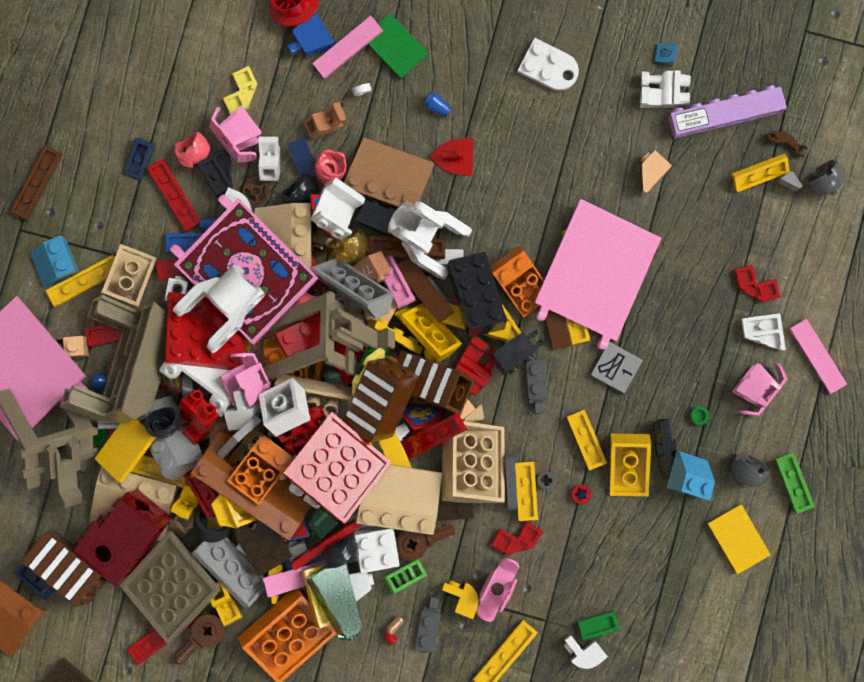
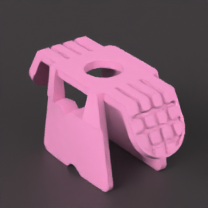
M217 107L210 123V129L216 135V138L236 162L255 160L257 158L256 153L240 151L258 144L257 136H260L262 131L243 107H239L219 125L216 119L221 108Z
M254 353L230 354V357H241L243 364L220 376L233 405L236 406L233 392L238 388L244 390L243 396L248 406L260 403L259 394L271 389L270 381L261 363L258 362Z
M779 362L775 363L776 372L780 379L778 383L761 364L757 363L750 367L733 389V393L759 408L756 412L738 410V414L756 417L768 406L787 381L786 374Z
M503 558L497 569L488 575L480 591V603L476 611L481 619L488 622L493 621L499 607V612H502L511 599L517 583V579H513L519 569L518 563L514 560ZM494 583H501L504 590L502 594L494 595L492 593L491 587Z

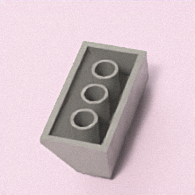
M335 258L311 268V271L319 278L321 283L355 304L358 308L369 313L370 316L379 318L389 313L394 293L341 259Z
M173 396L154 400L152 410L138 417V419L144 424L145 417L154 410L172 407L179 412L180 409ZM188 425L182 426L180 430L168 438H155L149 446L165 478L176 481L194 468L203 456L198 443L193 445L183 434L184 429Z

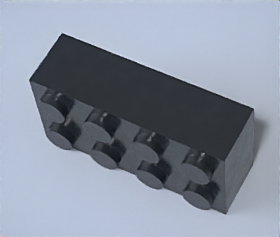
M486 252L449 260L447 271L449 272L467 337L471 338L504 330L507 319Z

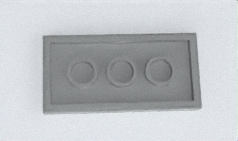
M227 537L222 541L214 543L203 541L191 553L245 609H248L265 590L262 580L265 576L259 577L248 558Z

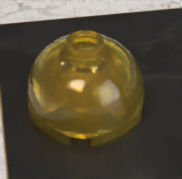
M360 228L353 231V236H347L338 242L333 251L330 252L339 262L351 265L355 262L359 263L366 258L365 254L368 251L369 242Z

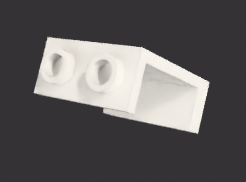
M335 177L325 184L310 220L316 223L318 227L330 232L333 237L342 240L351 235L352 231L348 229V225L355 209L364 203L365 197Z

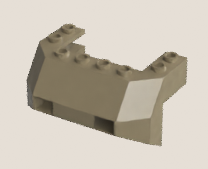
M101 295L92 300L87 317L121 331L103 395L77 385H72L71 389L65 388L60 407L96 421L126 423L152 410L162 376L159 370L165 362L166 311L155 302L139 309H134Z

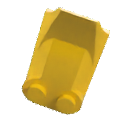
M423 303L416 307H405L394 313L425 347L424 355L426 359L439 363L453 354L462 345L458 338L442 322L439 324L436 320H433V316Z
M221 494L211 504L220 526L238 528L257 520Z

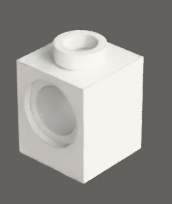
M175 276V279L169 278L164 300L167 302L168 292H174L176 286H182L181 294H187L191 284L184 277Z

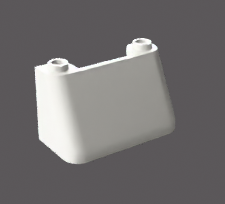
M165 362L161 366L159 371L165 376L176 378L181 372H184L213 395L209 403L217 408L216 412L220 417L224 415L227 409L234 406L220 379L222 374L230 370Z

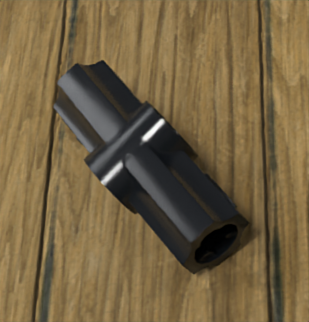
M657 419L653 421L656 439L654 447L656 456L659 459L663 479L670 477L677 447L672 435L670 419Z

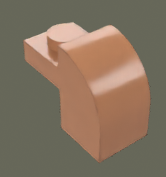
M338 102L333 103L323 112L311 114L304 121V125L310 139L340 129L343 127L346 117Z

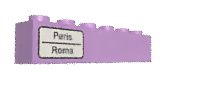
M769 86L764 88V91L757 92L752 90L738 97V94H735L723 101L714 99L706 105L698 103L690 106V109H674L668 117L673 139L783 113L787 107L782 88Z

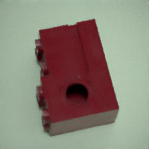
M137 488L131 493L129 491L126 492L122 498L119 497L112 505L114 507L112 512L109 511L105 516L100 515L96 521H92L86 528L88 532L85 536L82 535L76 541L77 547L73 551L115 587L126 579L138 566L172 520L169 514Z

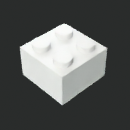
M293 378L259 394L263 424L275 436L310 420L305 390Z
M375 526L353 531L354 540L359 548L358 567L361 574L400 566L394 529Z

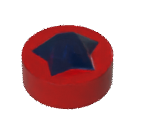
M577 485L573 488L571 496L576 503L585 504L591 498V491L586 485Z

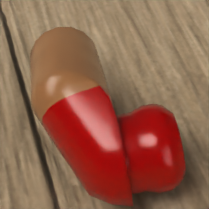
M396 616L387 626L384 641L388 642L389 645H393L398 640L394 633L404 623L401 617Z

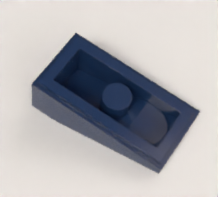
M141 137L135 138L124 174L142 180L156 143Z
M305 138L288 144V149L299 175L306 174L311 178L316 177L315 162Z
M24 564L15 572V575L40 598L47 599L54 591L51 586Z

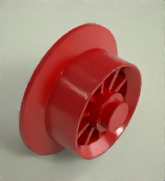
M270 0V15L281 26H298L308 21L314 15L318 8L319 0Z

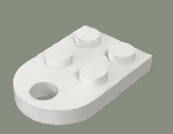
M534 38L517 72L552 90L564 91L574 85L579 69L577 62L572 56ZM566 71L571 72L573 79L565 80L563 73Z

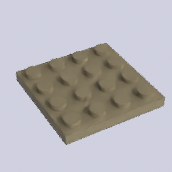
M168 532L120 584L123 591L167 644L172 643L221 591L173 532Z

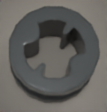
M542 472L538 475L537 484L542 489H549L554 485L555 479L550 472ZM543 475L551 478V483L548 482V486H544V483L540 481L541 478H544Z

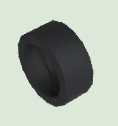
M202 508L197 510L194 517L193 530L201 540L214 543L222 541L227 537L230 527L223 526L217 530L204 527L201 524V520L206 518V515Z

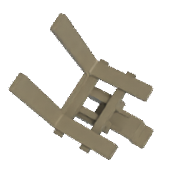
M328 291L323 295L290 308L266 332L267 334L321 312L320 344L265 366L263 370L268 380L271 381L319 361H325V363L333 365L349 375H360L363 367L354 361V350L357 352L363 350V346L370 347L373 350L378 348L394 349L395 332L388 328L376 331L366 326V317L355 311V304L349 301L345 306L335 300V293ZM335 324H337V325H339V326H341V327L335 329ZM334 340L346 346V357L334 351Z
M11 390L0 391V406L23 447L20 450V456L24 459L22 477L26 481L27 489L40 486V474L48 471L50 479L56 478L57 491L63 501L64 508L82 503V493L77 486V471L85 472L94 468V456H97L99 453L97 447L93 448V436L98 435L97 427H93L87 417L64 409L74 428L37 438ZM66 445L67 457L60 459L57 447ZM46 451L47 463L39 465L38 453Z

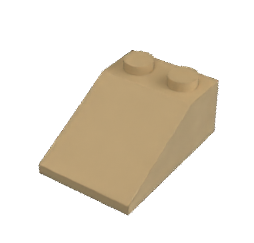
M120 244L101 295L137 309L156 257Z

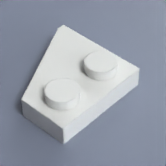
M780 313L741 319L743 337L745 339L780 351L786 350Z

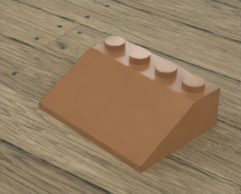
M363 138L344 183L366 199H373L385 206L398 209L400 205L407 201L413 205L416 201L421 202L435 163Z

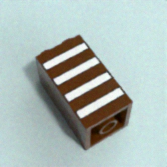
M401 350L396 357L399 361L398 363L411 368L414 371L413 373L419 376L411 398L454 414L459 413L461 416L475 379L457 369Z
M393 357L367 362L343 418L344 423L371 443L393 437L419 379V376L413 373L414 371L411 368L402 366Z
M56 530L46 531L21 563L75 607L89 604L95 597L93 594L95 590L101 589L107 580L73 552L76 547Z

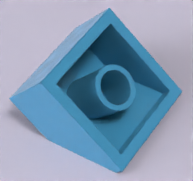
M61 235L43 242L30 252L44 288L79 273L68 242Z
M676 451L667 488L696 498L710 500L715 480L708 461Z

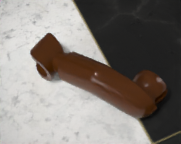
M770 131L767 135L769 142L786 144L791 149L796 150L798 157H804L803 154L798 153V149L803 148L807 150V147L799 145L787 132Z

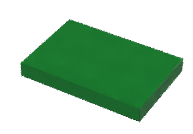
M389 13L378 23L383 32L367 45L402 80L429 53Z

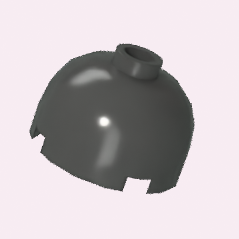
M832 159L816 168L818 171L814 176L810 173L805 179V183L814 193L818 195H835L841 190L840 186L844 182L845 174L838 160L834 161Z
M737 452L731 464V473L737 480V484L743 488L748 486L759 487L764 484L772 470H766L768 466L759 459L750 455L748 458L742 457L744 453Z

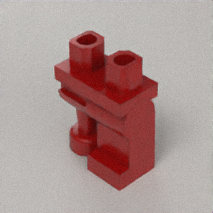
M476 336L472 338L455 368L475 379L470 391L474 396L489 381L491 370L494 366L490 356L497 351L490 348L487 353L489 358L484 365L478 362L487 349L488 344Z
M199 389L194 390L181 399L179 407L182 409L179 411L183 420L182 426L189 425L184 429L183 434L193 445H196L208 436L215 423V419L219 416L216 412L217 408L203 399V394Z
M308 405L310 420L277 436L281 443L284 442V446L290 455L297 453L298 448L304 446L321 425L318 420L325 415L321 406L310 408ZM299 434L301 435V437L296 439L295 441L291 439Z

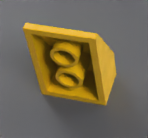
M611 433L610 496L649 497L650 434Z

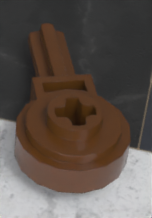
M447 524L434 529L433 535L403 530L395 539L397 553L404 560H418L424 555L427 548L433 546V542L454 535L455 529L452 524ZM408 540H411L412 542L416 543V545L413 546V550L411 548L406 547V545L409 544Z
M207 613L197 618L193 624V634L189 637L190 641L173 657L176 663L182 665L197 649L202 650L205 646H215L223 639L226 627L223 626L217 614ZM211 626L212 630L208 633L206 630Z

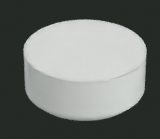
M370 83L352 88L354 96L364 95L372 90Z

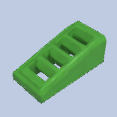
M418 559L385 576L383 581L390 594L394 595L425 578L427 574ZM412 566H415L419 574L418 577H416L414 571L412 570ZM405 570H408L412 578L411 581L407 577ZM399 573L401 574V576H402V578H403V580H404V582H405L404 585L402 584V582L400 581V579H399V577H398V574H399ZM390 578H394L398 588H395Z

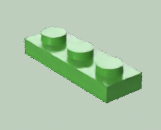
M794 452L774 459L795 514L814 508V503Z

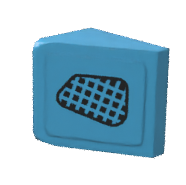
M657 44L654 62L673 66L678 45Z

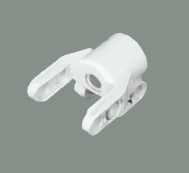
M408 201L404 202L394 212L388 224V232L403 241L402 245L412 262L442 280H446L449 275L447 269L424 254H428L433 246L431 240L437 229L444 226L456 235L469 237L472 229L449 213L435 211L419 201H416L414 205Z
M235 264L221 277H215L196 284L173 308L178 317L182 316L184 313L190 312L207 294L212 303L229 318L209 339L207 348L211 353L219 350L242 327L245 316L265 296L261 287L257 285L253 287L242 277L245 270Z

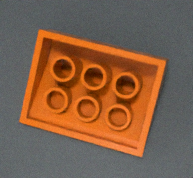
M298 588L286 594L237 638L241 647L276 682H282L338 632L332 625L317 628L309 598Z

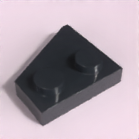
M226 149L197 163V167L216 198L226 193L228 187L233 189L231 155H229Z

